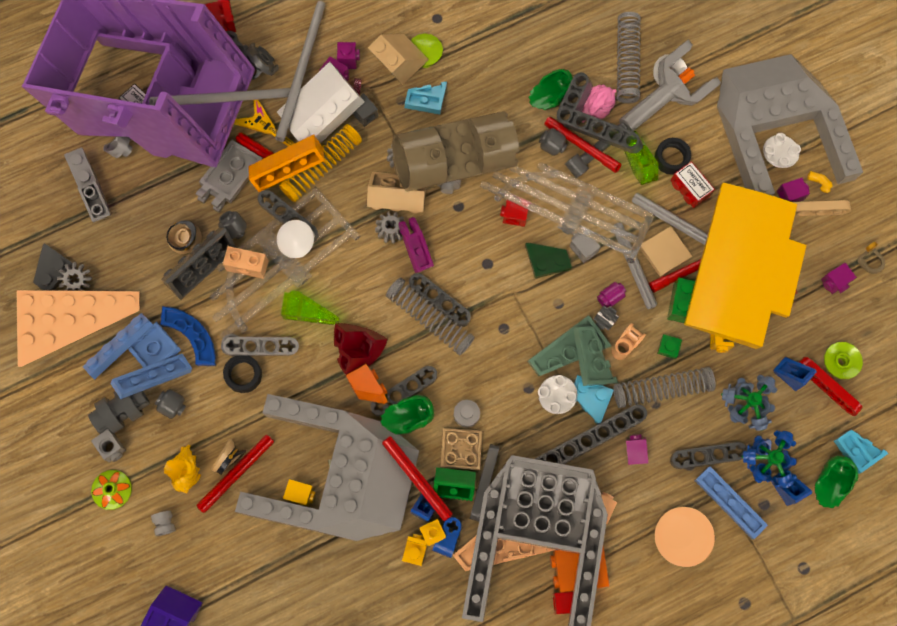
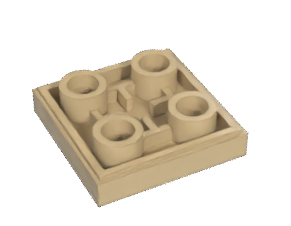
M671 226L639 246L660 277L693 257Z
M443 428L440 468L480 471L482 431Z

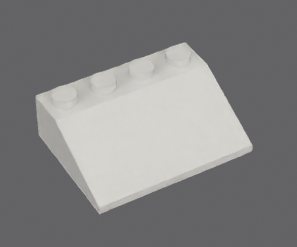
M329 62L300 89L288 129L298 141L314 134L318 141L322 143L365 101L332 63ZM285 104L277 111L280 117H282Z

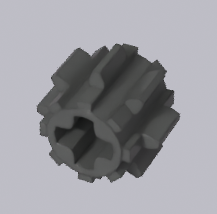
M603 306L594 318L597 322L596 325L602 330L605 328L609 331L619 318L616 315L617 311L611 306L609 308Z

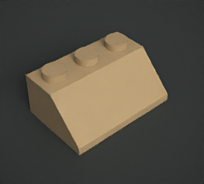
M372 172L368 184L367 207H372L375 210L382 208L390 209L396 212L401 210L411 213L423 212L426 188L407 192L402 187L398 175Z

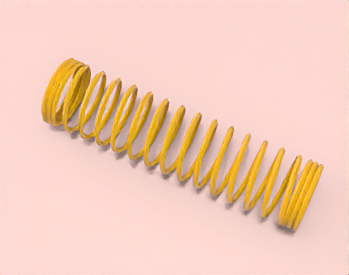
M349 124L340 129V134L336 133L335 137H331V141H327V145H322L325 155L334 165H337L336 161L325 151L324 146L329 149L338 161H341V158L329 147L328 143L333 144L342 157L346 156L333 143L332 139L337 140L346 153H350L349 149L337 138V135H340L346 145L354 150V146L341 134V131H344L346 136L356 146L362 142L359 133ZM325 159L323 162L330 169H333L332 165ZM319 163L318 165L322 168V170L328 173L326 167L322 163ZM313 166L316 172L320 176L324 177V174L320 171V169L317 166ZM309 168L308 171L317 181H320L319 177ZM303 171L306 178L315 185L313 179ZM299 173L296 174L305 184V186L311 189L310 185L299 175ZM294 176L290 177L292 180L295 181V183L304 193H307L305 188L294 178ZM288 178V181L284 180L279 184V187L291 201L296 202L299 200L298 195L302 197V194L291 184Z

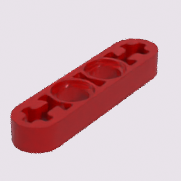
M803 357L799 361V363L816 370L815 375L810 380L848 414L856 416L863 409L862 405L814 361L808 357Z

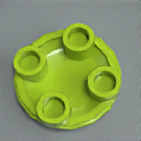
M424 33L416 35L411 39V42L429 59L422 68H429L439 61L443 54V47L437 37Z

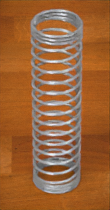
M624 12L617 18L618 82L616 97L619 102L634 103L640 99V79L638 78H640L639 57L641 54L639 52L641 49L639 46L641 44L639 36L641 33L639 31L641 28L639 26L641 24V17L636 12ZM628 16L638 18V20H636V19H626V20L620 21L621 18H623V17H628ZM621 33H625V34H632V35H624V36H621L620 34H621ZM637 37L639 38L638 41H637V40H625V41H621V40H620V39H622V38H625V39H635V38H637ZM622 43H624V44H635V43H638L639 45H638V46H636V45L621 46L620 44H622ZM622 48H624V49H636V48H638V49H639L638 51H634V50H628V51H624V52L620 51ZM621 54H639L638 56H620ZM637 58H638V62H636V61L621 62V61H620L621 59L634 60V59H637ZM622 64H625V65L638 64L639 66H638V67H635V66L621 67L620 65H622ZM622 69H624V70H635V69H638V70H639L638 72H633V71L624 72V73L620 72V70H622ZM636 74H638V77H637V78H636V77H625V78L620 77L621 75H636ZM621 80H627V81L638 80V83H635V82L621 83L620 81H621ZM622 85H625V86L638 85L639 87H638V88H633V87H631V88H624V89H623V88H621L620 86H622ZM620 95H623V96H636V95H637V97H634V98H622V97H619V96H620Z
M398 278L388 289L386 297L391 299L392 302L396 301V305H401V309L406 308L405 312L410 313L411 317L415 316L416 321L420 320L421 325L425 324V329L430 327L429 332H434V336L439 335V340L444 339V344L449 343V348L454 346L453 351L459 354V356L462 355L473 342L475 336L468 334L455 350L459 341L467 333V330L464 331L453 345L451 343L462 329V326L452 338L445 342L458 323L456 322L449 332L441 338L444 330L453 320L450 319L445 327L436 334L440 325L448 317L446 315L439 325L431 331L432 326L443 314V311L426 327L429 319L437 312L438 307L433 310L426 321L421 323L423 317L430 311L434 303L417 319L419 312L427 305L429 299L422 304L417 313L412 315L413 310L424 298V296H421L414 307L407 312L409 305L417 298L419 292L412 297L407 306L402 308L404 302L411 296L415 288H412L404 300L398 304L399 298L410 287V284H408L399 294L398 298L393 300L405 284V280Z
M704 367L700 371L695 369L694 372L689 370L688 373L683 371L682 374L677 372L676 375L673 373L670 376L665 374L664 377L659 375L658 378L652 377L651 380L649 378H646L645 381L640 379L639 382L634 380L633 384L628 381L627 385L624 382L622 384L617 383L613 388L615 401L618 408L626 407L625 393L622 387L624 384L628 404L632 406V399L628 389L630 383L632 385L633 399L637 405L638 397L634 387L635 382H637L640 401L644 404V395L640 386L641 381H643L645 384L646 400L650 403V393L646 384L647 380H649L651 383V395L653 401L656 402L657 396L652 383L653 379L657 381V393L662 401L663 394L659 378L663 380V392L668 400L669 392L665 382L666 376L669 379L671 397L674 399L675 390L671 380L672 375L675 377V389L678 397H681V388L683 394L687 396V387L689 393L693 395V385L689 372L693 373V385L697 394L700 392L699 384L703 393L706 390L712 392L716 387L714 373L710 367ZM695 371L699 372V383ZM683 373H686L687 375V386L683 378ZM677 374L681 376V388L679 381L677 379ZM701 378L703 381L704 390L701 385Z

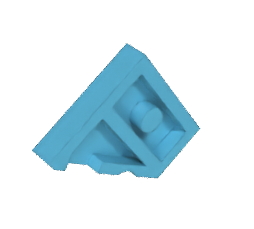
M441 82V85L434 87L425 85L421 88L408 89L404 108L441 114L447 82Z
M577 375L574 382L577 389L576 401L579 402L583 410L588 412L598 425L602 422L614 390L603 385L583 386L582 377Z
M853 430L847 431L834 440L842 454L856 464L858 474L888 454L884 449L879 450L874 447L871 441L862 438Z

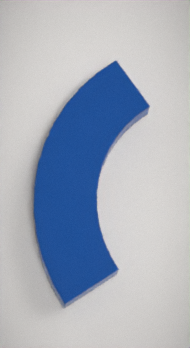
M162 306L160 325L175 329L189 339L195 353V364L197 366H216L214 344L202 324L184 311Z

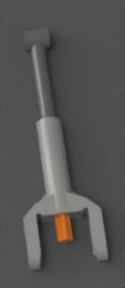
M688 39L659 62V87L619 119L620 124L617 126L633 132L668 102L673 101L678 104L692 106L719 86L721 81L716 77L703 84L693 94H689L690 91L685 84L695 76L694 70L688 67L680 75H677L673 69L669 68L691 50L693 44ZM615 133L612 139L619 138L620 133ZM598 141L593 146L603 152L610 144ZM584 152L581 156L579 154L574 155L565 165L574 177L578 178L589 169L587 164L595 158Z

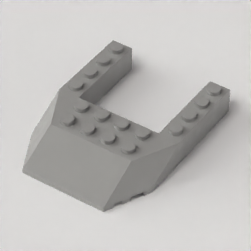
M792 54L723 70L717 109L745 188L771 196L775 194L754 133L814 119L837 184L855 181L863 173L839 106L820 81Z
M267 394L262 412L266 417L338 433L320 507L318 510L240 492L235 512L354 541L401 530L412 481L385 449L382 442L391 436L415 466L419 450L401 435L387 430L380 421L339 409Z
M511 455L484 492L462 614L463 619L484 622L498 539L579 554L568 626H591L608 515L592 469Z

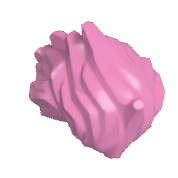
M605 85L592 87L582 112L598 119L605 118L611 109L614 108L616 89H611Z

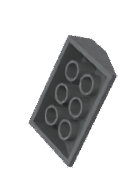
M225 228L211 231L207 235V239L195 245L188 256L182 257L173 269H169L164 273L161 280L180 300L223 263L228 246L236 248Z

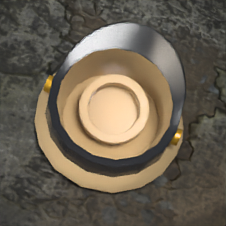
M182 220L174 223L169 228L166 238L172 251L178 254H187L192 252L195 245L201 243L202 234L200 229L191 221Z
M229 439L213 464L212 472L222 475L229 466L246 453V450L239 451L235 448L232 439Z

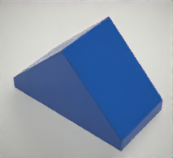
M787 357L773 370L794 391L805 386L816 373L815 369Z
M775 476L771 480L773 485L777 482ZM795 478L793 485L788 488L775 487L786 506L796 504L811 495L812 490L798 478Z
M421 494L410 512L419 519L429 523L435 510Z

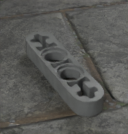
M264 190L259 193V205L280 223L285 224L294 218H298L300 221L307 223L312 231H314V242L318 239L317 228L273 192ZM270 196V201L274 204L273 207L269 202H264L263 198H269ZM284 207L286 209L285 214L277 215V208Z
M415 273L410 277V288H415L414 292H419L420 297L424 296L423 299L425 301L429 299L428 303L430 305L434 303V308L438 307L439 312L443 311V315H448L447 318L449 320L453 319L452 322L454 324L457 322L459 327H465L469 324L471 314L460 303L424 275ZM421 279V284L426 287L423 293L421 292L423 287L420 285L414 286V280L418 281ZM429 290H436L438 296L430 299L427 296V292ZM449 301L453 307L451 310H444L442 303ZM456 307L458 308V309H457V313H458V314H460V315L466 314V317H465L466 321H465V320H461V321L458 320V319H459V316H458L456 313H454Z
M425 366L387 390L388 393L385 396L391 405L399 402H394L390 398L391 393L394 391L401 393L402 397L400 400L412 397L432 385L437 379L436 369L432 366ZM425 371L433 372L432 379H424V385H421L417 376H420V379L425 376ZM415 381L418 387L416 390L410 391L407 389V383ZM371 402V411L375 416L383 415L385 409L388 408L387 403L383 406V411H375L377 402Z
M741 442L679 450L671 455L670 463L676 469H686L735 462L743 459L741 456L743 451H747V447ZM736 447L738 450H742L739 457L736 453L728 455V451H733ZM715 449H720L723 452L721 460L714 457L713 452ZM696 452H701L704 455L703 462L699 463L694 459ZM678 455H680V458L689 456V460L682 462L681 465L675 461Z
M493 444L489 446L469 518L471 520L479 522L484 492L490 485L500 446Z

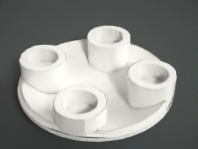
M777 133L768 138L763 146L766 160L778 168L793 166L798 161L801 147L783 133Z
M288 221L278 231V248L287 257L303 258L313 246L315 233L303 221Z
M551 376L538 389L539 401L542 407L552 414L566 413L576 403V386L565 376Z

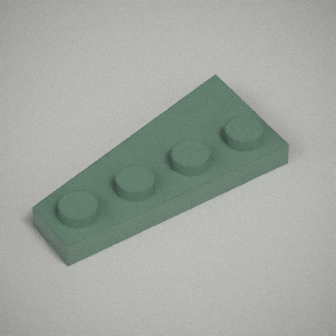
M588 315L527 362L539 377L579 360L574 335V328L594 326L602 344V350L611 347V344Z

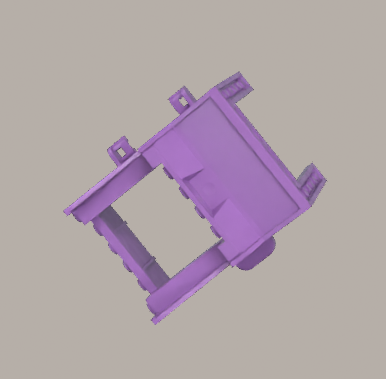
M61 0L22 88L46 107L45 112L47 114L57 116L78 135L129 137L153 156L167 158L174 155L207 166L217 167L243 101L179 105L171 96L247 91L255 68L205 4L176 0ZM96 40L102 46L162 55L142 104L74 92ZM150 97H158L155 106L150 105Z

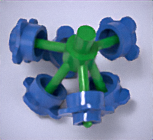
M776 430L774 435L776 436L775 443L778 449L771 451L772 442L770 439H763L760 435L756 436L753 446L747 445V451H743L741 456L743 463H747V468L753 472L755 481L758 483L762 481L770 482L772 480L770 467L775 465L780 473L775 476L777 482L774 486H781L782 488L792 486L793 480L797 476L795 474L792 475L789 469L797 464V460L792 458L787 450L782 449H789L791 446L794 447L796 445V441L793 440V434L788 431L780 432ZM756 459H767L768 461L767 465L760 463L755 466Z

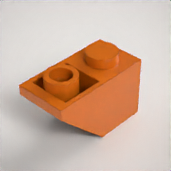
M367 364L346 375L358 399L382 404L388 402L385 396L388 393L383 383L378 384L376 381L379 379L374 369L370 370Z

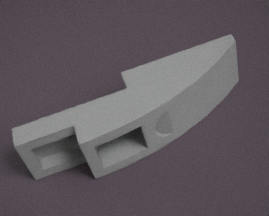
M81 147L64 154L92 222L94 223L111 216L98 179L84 149Z

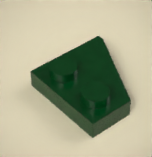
M525 243L535 279L571 270L572 266L567 250Z

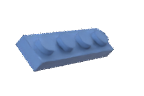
M140 313L123 330L119 331L109 343L105 344L95 356L91 357L83 368L95 380L147 332L153 324Z
M179 354L111 380V385L119 398L123 399L191 373L192 367L184 355Z
M710 466L694 480L752 540L768 526Z

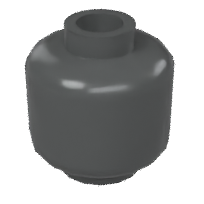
M554 128L546 129L539 139L541 149L552 156L557 155L559 152L563 153L567 147V143H565L566 136Z
M227 211L220 216L218 227L225 228L232 239H240L245 234L247 223L238 212Z
M171 389L166 392L162 391L155 402V405H157L156 410L162 415L173 419L176 414L180 416L186 407L183 404L185 398Z

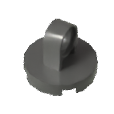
M255 43L250 44L246 49V53L250 58L249 62L257 71L251 80L256 79L262 72L270 76L274 75L279 70L278 65L274 66L272 63L274 58L263 47L259 46L256 48Z

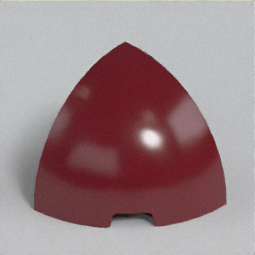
M335 323L334 346L339 348L340 354L337 361L346 375L365 364L369 367L383 352L388 341L383 335L361 326Z

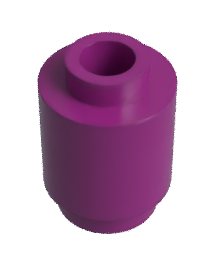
M613 282L599 292L597 300L602 307H612L626 297V289L621 283Z

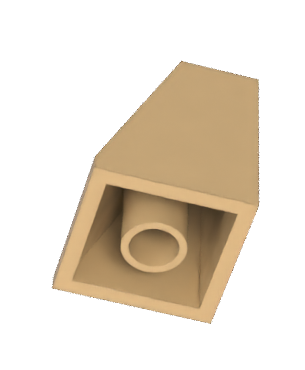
M381 34L368 47L402 85L429 60L405 34Z

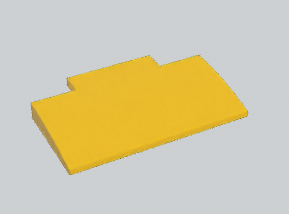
M727 183L721 184L684 325L754 349L763 347L771 313L785 318L790 317L807 246L789 239L798 204Z

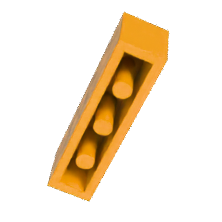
M313 134L248 166L249 180L257 191L261 192L325 161L323 147Z

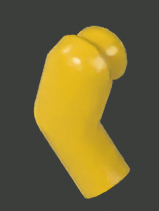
M812 171L808 173L807 180L820 183L822 185L820 187L822 192H830L833 184L825 175Z

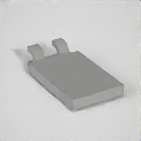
M231 140L223 150L217 167H210L199 181L202 187L196 192L197 199L205 203L209 194L213 195L216 198L211 204L213 209L220 213L225 202L232 203L249 181L248 166L263 158Z

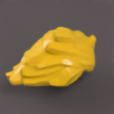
M189 444L186 447L182 446L180 453L172 460L167 461L164 467V473L170 477L175 491L186 494L201 477V474H198L200 468L196 466L195 462L196 456L192 455L193 451L190 450Z

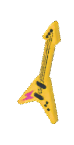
M253 100L255 112L253 117L235 119V125L276 137L277 129L259 100ZM285 137L284 142H282L287 147L295 144L288 137Z

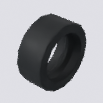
M679 138L665 139L659 144L655 152V164L663 173L674 175V173L690 162L691 150L689 145ZM669 147L678 149L683 155L682 163L679 165L667 163L662 157L663 150Z
M234 356L225 364L223 378L233 391L249 393L260 384L262 369L251 356ZM239 363L250 364L254 369V377L246 385L236 384L231 377L232 369Z

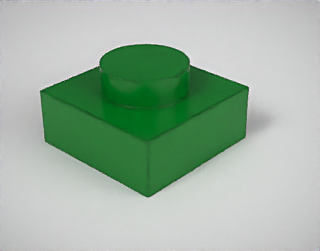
M663 334L657 354L676 359L682 340Z

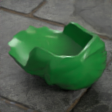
M558 69L542 77L539 84L530 91L529 103L532 107L543 110L558 106L562 102L573 76L566 69Z
M414 395L407 397L386 408L384 414L381 415L382 420L380 422L382 426L394 434H408L417 429L424 428L432 422L435 415L434 406L426 396Z
M835 456L830 458L824 465L815 483L816 500L819 501V505L828 508L839 507L840 503L853 490L855 483L858 481V468L850 458Z

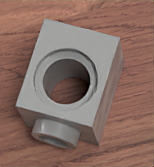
M587 230L583 233H576L571 238L572 241L569 246L583 264L596 255L601 248Z
M109 429L91 440L102 458L109 463L119 460L123 456L122 453L126 451L115 433H112ZM109 443H113L114 447L112 451L107 452V445Z

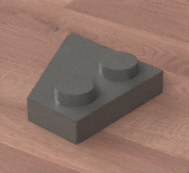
M44 243L33 283L42 290H55L63 281L57 280V277L64 276L59 270L67 271L64 266L65 264H69L72 268V262Z

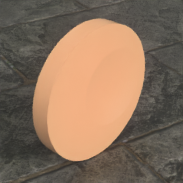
M678 507L666 512L658 521L655 529V543L660 554L670 563L680 567H693L704 562L712 553L715 545V532L711 522L703 513L690 507Z

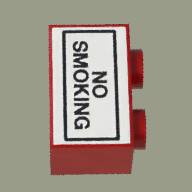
M692 161L674 173L670 180L674 189L680 191L685 202L693 208L709 198L715 191V188Z

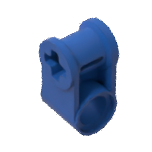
M451 517L444 522L442 529L446 538L435 543L432 551L449 558L452 557L462 527L461 522L457 518ZM455 521L458 530H453L451 533L447 523Z

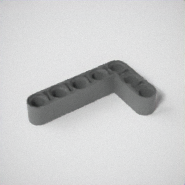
M577 73L573 77L556 115L559 122L566 128L627 152H640L643 148V142L638 134L582 112L593 84L585 73ZM586 81L585 85L579 86L580 82ZM578 97L577 102L571 103L573 98ZM570 114L569 119L563 120L565 115ZM583 120H587L584 126H579ZM602 126L603 130L600 133H596V129ZM615 133H620L619 138L612 139ZM631 140H637L634 146H629Z

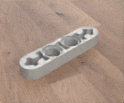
M228 337L221 344L223 353L230 356H290L295 354L299 348L297 340L291 337ZM230 341H232L233 345H239L240 341H242V352H239L240 348H234L230 351L229 348H226V345ZM247 341L255 343L256 348L253 352L246 349L245 344ZM267 341H272L275 344L273 352L265 349ZM288 341L290 342V345L294 346V348L291 349L290 352L288 351V348H281V352H278L280 345H286L288 344Z

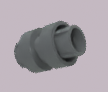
M114 391V399L109 400L107 397H104L94 403L96 410L89 413L88 417L97 432L101 434L109 429L112 433H116L125 427L123 422L125 419L129 418L131 421H135L144 415L142 409L150 404L144 391L120 399Z

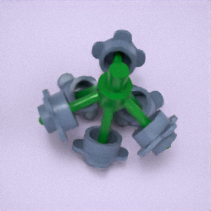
M758 375L757 380L759 382L757 383V388L759 391L752 392L754 385L747 383L744 378H739L735 387L731 388V384H729L728 388L723 389V393H721L722 400L725 401V407H728V403L735 404L736 399L746 400L747 404L745 406L738 404L735 407L732 405L728 407L731 421L746 424L748 422L747 409L751 407L755 410L756 416L751 418L752 424L749 425V428H755L756 431L767 429L768 424L772 423V420L767 419V414L774 412L775 406L770 404L767 396H762L761 394L777 392L775 379L769 376Z

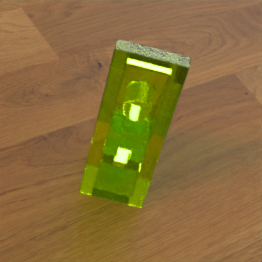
M631 140L629 146H634L637 140ZM644 142L643 148L638 153H630L624 150L632 172L640 185L658 180V162Z
M294 290L290 291V293L284 292L281 310L283 319L328 325L341 323L338 316L304 294H301V292Z

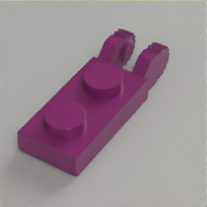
M411 217L409 218V224L414 233H409L404 221L399 222L398 225L400 233L403 235L402 238L414 272L418 273L433 267L434 264L422 230H420L416 219Z

